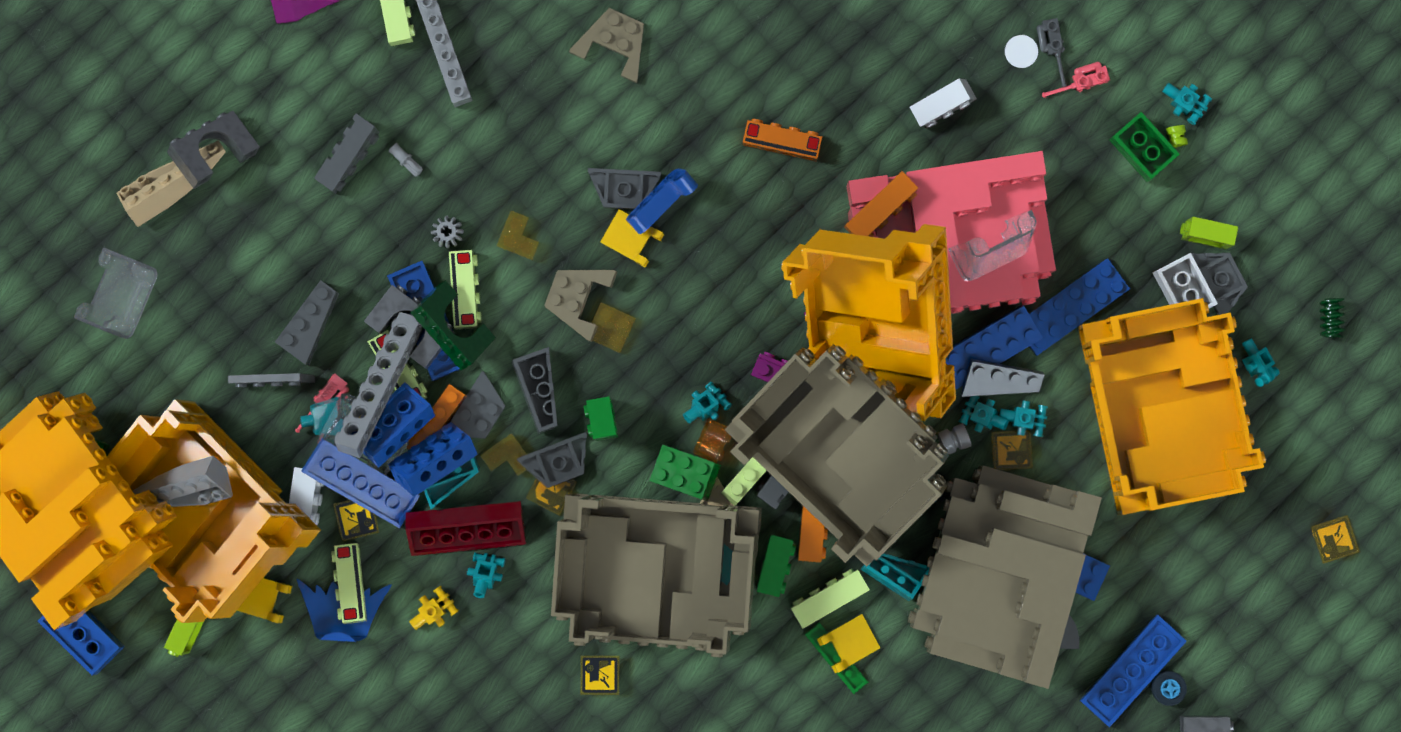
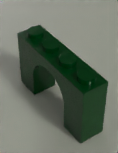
M445 280L436 286L410 313L462 371L473 364L496 337L484 323L474 329L466 338L459 337L450 331L445 322V309L458 294Z

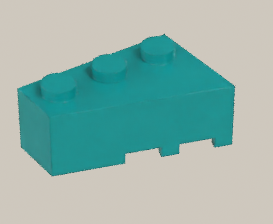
M475 457L424 490L430 509L434 508L479 472L480 468Z
M883 553L867 567L863 565L860 570L907 601H910L922 585L923 577L928 575L930 568L914 561L904 560Z

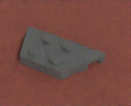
M588 168V173L604 208L635 209L653 191L661 177V172Z
M1191 253L1218 303L1213 306L1217 315L1228 313L1248 287L1231 254Z
M482 371L451 420L454 425L471 438L486 439L506 407L485 372Z
M584 432L517 458V461L546 488L584 474L587 433Z

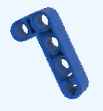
M673 170L627 216L626 221L638 234L644 233L681 195L687 196L691 194L698 184L686 170Z

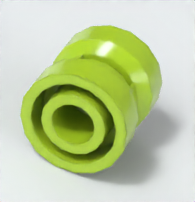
M1185 125L1166 128V133L1170 138L1168 142L1174 148L1188 145L1187 138L1184 137L1186 132Z

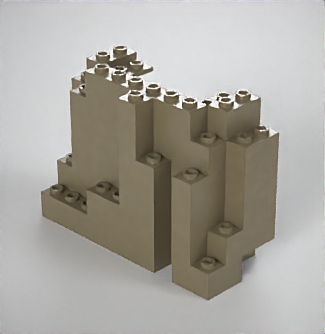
M833 344L816 360L815 354L810 349L802 347L737 414L725 429L738 442L730 452L743 465L753 457L838 539L831 550L845 563L855 555L867 567L874 559L877 560L943 494L948 485L945 484L946 480L940 474L936 475L935 472L947 460L949 456L948 450L943 444L935 442L937 439L936 431L931 426H926L916 412H911L903 399L895 397L897 393L895 385L884 378L879 381L877 374L872 370L868 371L863 366L864 363L859 357H854L852 354L847 357L843 348Z
M979 466L973 472L972 480H974V483L958 478H951V481L946 483L948 486L944 492L947 493L946 497H949V500L946 499L943 506V511H946L944 519L940 518L937 528L940 530L939 537H935L932 548L935 549L934 555L928 559L927 567L930 569L928 575L923 577L921 585L924 586L923 594L919 593L916 602L919 608H915L914 612L910 611L908 622L910 627L931 633V637L927 636L925 642L927 652L1049 689L1086 556L1083 552L1088 536L1092 535L1102 498L1056 485L1045 484L990 467Z
M578 493L565 495L564 519L557 521L551 616H556V620H568L570 618L569 641L574 642V645L585 646L592 639H599V642L609 643L611 640H618L619 644H630V641L637 642V645L649 646V643H657V647L676 645L678 649H688V646L695 647V650L711 653L712 657H723L730 650L731 631L734 635H744L751 628L755 560L758 552L762 508L733 505L715 506L694 502ZM724 544L733 550L731 577L728 585L722 582Z

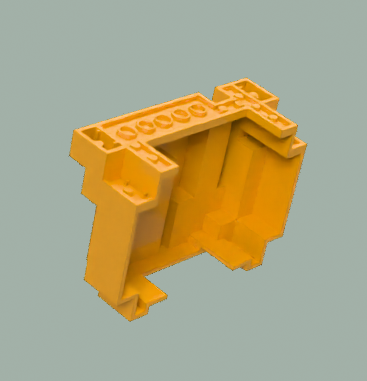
M923 224L916 233L893 230L885 239L819 230L805 245L799 244L782 262L781 269L784 272V280L791 281L790 288L793 292V298L797 299L804 291L803 303L806 307L805 321L807 322L808 329L806 334L809 340L808 349L815 354V359L818 360L833 344L835 346L838 345L844 349L847 357L851 354L854 357H859L864 363L863 366L868 371L872 370L877 374L879 381L883 378L886 381H891L896 387L897 393L895 397L903 399L907 404V408L911 412H916L922 418L921 421H926L929 416L942 418L956 400L954 365L946 364V357L953 350L946 227Z
M1203 298L1112 316L1106 320L1082 324L1078 327L1085 363L1089 366L1092 380L1090 387L1118 515L1145 510L1151 511L1245 492L1244 487L1247 486L1244 476H1241V472L1264 468L1263 463H1266L1264 452H1261L1260 448H1252L1254 437L1252 433H1249L1250 419L1244 411L1246 400L1240 392L1242 387L1241 378L1236 374L1238 363L1236 357L1232 355V350L1234 349L1233 340L1228 336V334L1235 332L1234 328L1237 327L1235 317H1232L1231 313L1207 317L1209 307Z
M59 391L38 396L0 431V557L19 583L31 579L39 589V592L31 600L54 630L77 621L90 608L113 599L168 551L173 544L162 529L177 517L172 506L166 501L158 503L156 496L150 490L135 495L128 482L119 474L117 467L107 458L105 451L99 447L91 434L100 431L103 427L100 425L98 418L92 414L96 406L86 393L67 398L60 394Z
M175 399L161 417L140 415L108 454L107 458L117 467L119 474L128 482L132 491L171 469L210 456H214L227 467L233 496L206 505L172 507L177 517L163 528L162 531L168 535L173 546L150 565L149 568L157 573V577L170 586L165 587L163 591L167 594V599L175 604L170 610L175 614V618L179 622L193 623L204 622L206 618H231L274 565H284L298 547H308L321 529L296 504L285 503L279 497L282 490L194 401Z

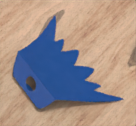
M297 579L312 621L315 636L319 640L357 642L365 639L382 600L392 586L391 584L383 587L372 596H370V588L366 589L364 597L367 621L343 624L342 620L338 619L337 609L341 607L340 601L336 600L335 589H339V587L334 582L330 584L327 595H325L320 586L316 585V593H314L306 584Z

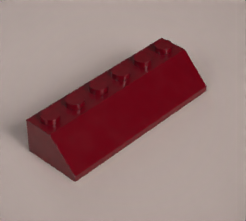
M521 501L406 513L405 530L411 556L526 545Z

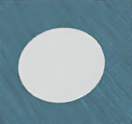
M1018 35L1011 38L1006 44L1005 56L1011 65L1018 68H1026L1037 59L1038 47L1032 38Z

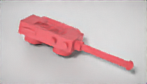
M1100 62L1076 68L1074 70L1075 75L1072 76L1074 83L1046 93L1043 92L1042 97L1046 98V96L1075 88L1076 91L1082 92L1083 89L1088 90L1090 87L1108 83L1110 77L1106 66L1102 67ZM1095 71V73L1087 76L1084 75L1085 73Z
M334 373L323 389L318 391L319 394L314 396V402L320 403L331 399L337 390L340 391L335 397H341L343 400L349 392V387L346 386L348 383ZM301 424L295 429L297 433H300L302 429Z

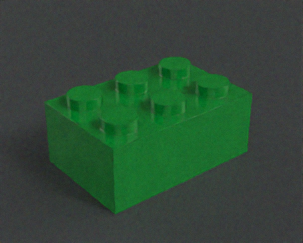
M1142 112L1109 140L1146 182H1149L1180 155Z
M608 396L587 400V405L583 407L585 417L590 419V424L587 425L589 436L593 437L595 441L618 437L612 399Z
M662 445L650 481L708 502L721 465Z
M770 534L756 588L757 592L779 597L780 593L784 594L787 584L783 582L784 577L789 575L791 564L788 563L789 557L794 556L796 545L793 544L794 540Z

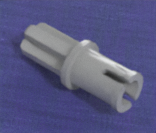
M398 143L389 149V153L400 162V165L407 168L415 177L422 172V167Z

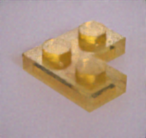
M510 211L497 247L533 261L539 242L522 236L529 218Z
M510 434L480 455L491 471L506 461L509 462L518 476L526 471L517 461V458L527 454L513 434Z

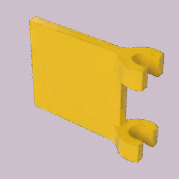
M619 209L600 243L646 268L649 261L640 255L650 236L661 241L664 234L651 226L644 233L638 234L626 221L629 214Z
M263 578L237 611L274 623H282L284 616L273 613L279 591L291 594L293 586Z
M863 614L817 639L820 646L831 641L841 658V662L831 666L834 673L843 671L850 665L880 649Z

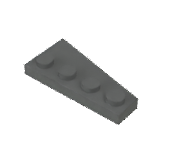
M301 373L228 376V383L235 384L237 388H245L247 384H253V387H265V384L277 387L283 386V383H289V386H301V383H315V375Z

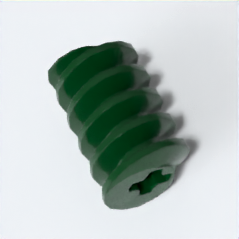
M1328 298L1319 302V305L1325 307L1319 310L1320 313L1325 314V316L1320 317V321L1325 322L1320 325V328L1325 330L1320 333V336L1326 338L1345 337L1339 335L1340 332L1345 331L1344 328L1339 327V325L1345 323V321L1339 319V317L1345 315V313L1339 312L1340 309L1344 308V305L1339 304L1344 298Z

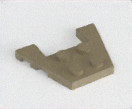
M608 8L573 45L569 53L585 60L594 42L627 57L628 60L621 73V77L637 83L644 23Z
M557 270L544 306L585 339L592 342L598 326L580 320L593 282L612 288L617 271Z

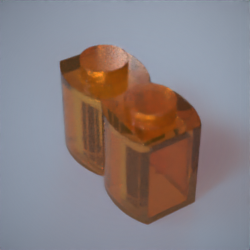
M708 418L694 447L693 454L717 463L718 460L721 461L725 453L723 450L724 445L731 440V436L725 431L728 426Z

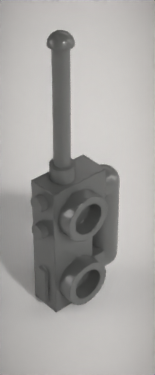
M1057 18L1044 20L1041 22V25L1037 26L1040 49L1043 53L1047 52L1048 55L1055 54L1062 82L1061 86L1066 87L1067 84L1065 83L1061 62V53L1064 52L1065 47L1062 44L1063 39H1061L1059 22ZM1045 32L1048 34L1049 44H1047Z

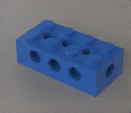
M403 383L391 394L363 454L379 468L436 416L431 405L407 383ZM357 431L352 432L350 435L356 434Z
M450 422L434 434L429 435L419 444L388 463V466L395 481L415 497L478 454L470 436Z
M89 610L77 621L56 630L51 627L44 616L38 620L91 675L98 674L125 647ZM80 629H82L84 632L83 638H80L79 636ZM93 643H96L98 646L97 652L92 649Z

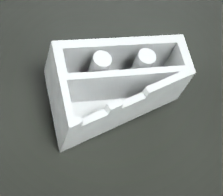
M959 78L910 106V109L919 126H926L928 129L937 124L936 121L940 118L946 119L954 114V111L959 108L960 110L966 108L977 98L967 80Z

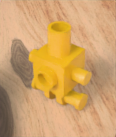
M441 585L433 590L439 597L438 600L432 598L429 601L426 595L419 599L423 605L418 609L420 613L409 621L415 630L425 623L431 625L436 622L438 627H441L445 624L442 616L446 614L444 610L446 608L451 613V616L459 611L454 606L453 599L449 600V594L443 591Z

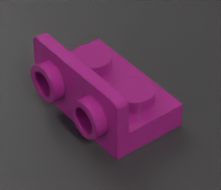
M768 352L760 353L751 376L769 382L788 361L782 359L780 362L775 360V356Z

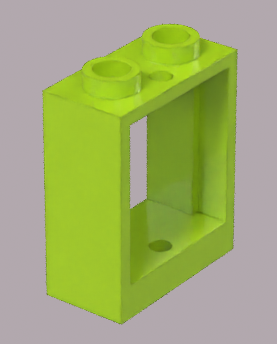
M1191 217L1185 223H1182L1180 234H1182V240L1227 250L1235 245L1238 226Z
M176 620L164 648L168 649L169 654L176 657L189 654L204 622L181 623Z

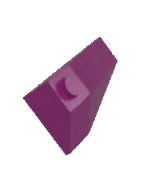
M271 0L276 23L280 24L296 22L302 19V17L313 14L319 9L340 0Z

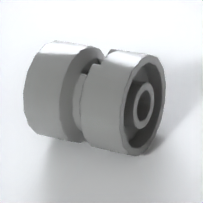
M963 423L954 426L952 431L945 429L937 432L939 442L947 448L949 455L955 453L957 448L961 450L971 447L970 438Z

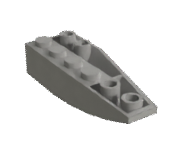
M214 456L171 469L133 490L135 495L150 490L156 496L158 503L166 501L172 507L206 505L233 496L227 467Z

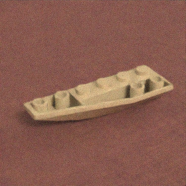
M219 140L199 149L202 158L210 169L217 164L226 152ZM174 161L138 177L136 181L118 191L117 195L127 214L136 226L139 227L172 206L193 187Z

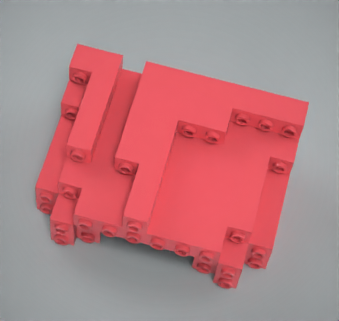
M1043 151L906 172V175L918 187L916 191L917 196L910 203L905 201L901 205L903 209L896 216L892 214L887 219L889 223L881 230L877 228L873 234L876 238L885 239L893 230L916 233L923 224L946 227L951 314L960 313L964 308H969L970 311L979 310L982 305H988L989 308L998 307L1002 302H1008V305L1022 302V305H1029L1041 297L1038 280L1049 278L1056 271L1045 207L1047 194L1044 182L1046 169ZM888 175L848 181L846 187L850 205L848 212L849 221L896 176L888 177Z

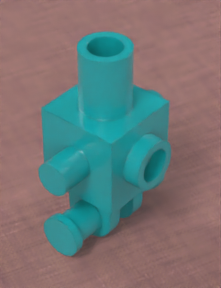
M1168 82L1162 92L1173 99L1170 104L1175 107L1173 114L1179 117L1181 113L1187 115L1191 112L1192 115L1187 121L1192 125H1196L1198 118L1203 116L1202 111L1208 109L1207 105L1212 101V98L1204 94L1200 102L1198 101L1200 96L1195 93L1198 87L1194 84H1191L1189 88L1183 86L1179 90Z
M1252 338L1242 343L1248 354L1242 361L1251 377L1257 375L1258 378L1255 379V384L1262 387L1264 384L1273 381L1280 372L1277 367H1271L1275 362L1267 348L1264 347L1258 350Z
M713 382L705 386L707 390L700 394L697 390L692 393L691 396L694 399L692 400L691 409L683 414L684 419L688 423L693 422L698 417L702 421L711 417L714 421L719 417L716 413L718 412L719 404L723 406L725 411L732 406L731 402L729 403L726 399L727 396L721 394L722 390L716 388Z
M971 396L969 401L965 402L967 407L965 410L962 409L961 412L963 414L958 422L967 425L969 417H971L970 420L976 423L974 431L979 433L982 432L983 427L990 430L993 426L1002 430L1006 429L1009 420L998 416L999 412L992 408L995 401L988 399L984 405L977 402L980 398L979 396Z
M1023 401L1022 407H1015L1014 411L1000 409L999 416L1012 422V427H1018L1017 435L1025 436L1026 429L1031 430L1033 426H1036L1033 436L1043 437V428H1046L1044 420H1047L1048 417L1046 416L1048 406L1038 405V414H1035L1036 410L1029 409V401Z
M474 552L473 562L477 561L475 569L468 568L467 575L473 576V586H475L473 595L475 597L484 598L487 588H493L494 581H502L503 574L497 573V565L504 567L506 558H498L494 554H492V557H489L488 553L482 555Z

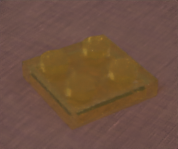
M601 303L592 321V324L598 326L593 341L621 353L636 318Z

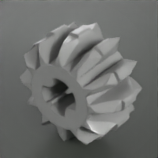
M445 216V222L438 218L439 226L435 223L432 225L437 229L431 231L432 235H437L433 238V241H439L438 246L440 247L445 243L447 249L450 248V242L456 247L457 243L454 240L462 241V238L458 236V234L464 233V230L458 229L462 224L460 222L455 224V217L450 222L448 216ZM445 228H449L452 231L451 234L449 233L450 236L446 237L443 233V230L446 231Z

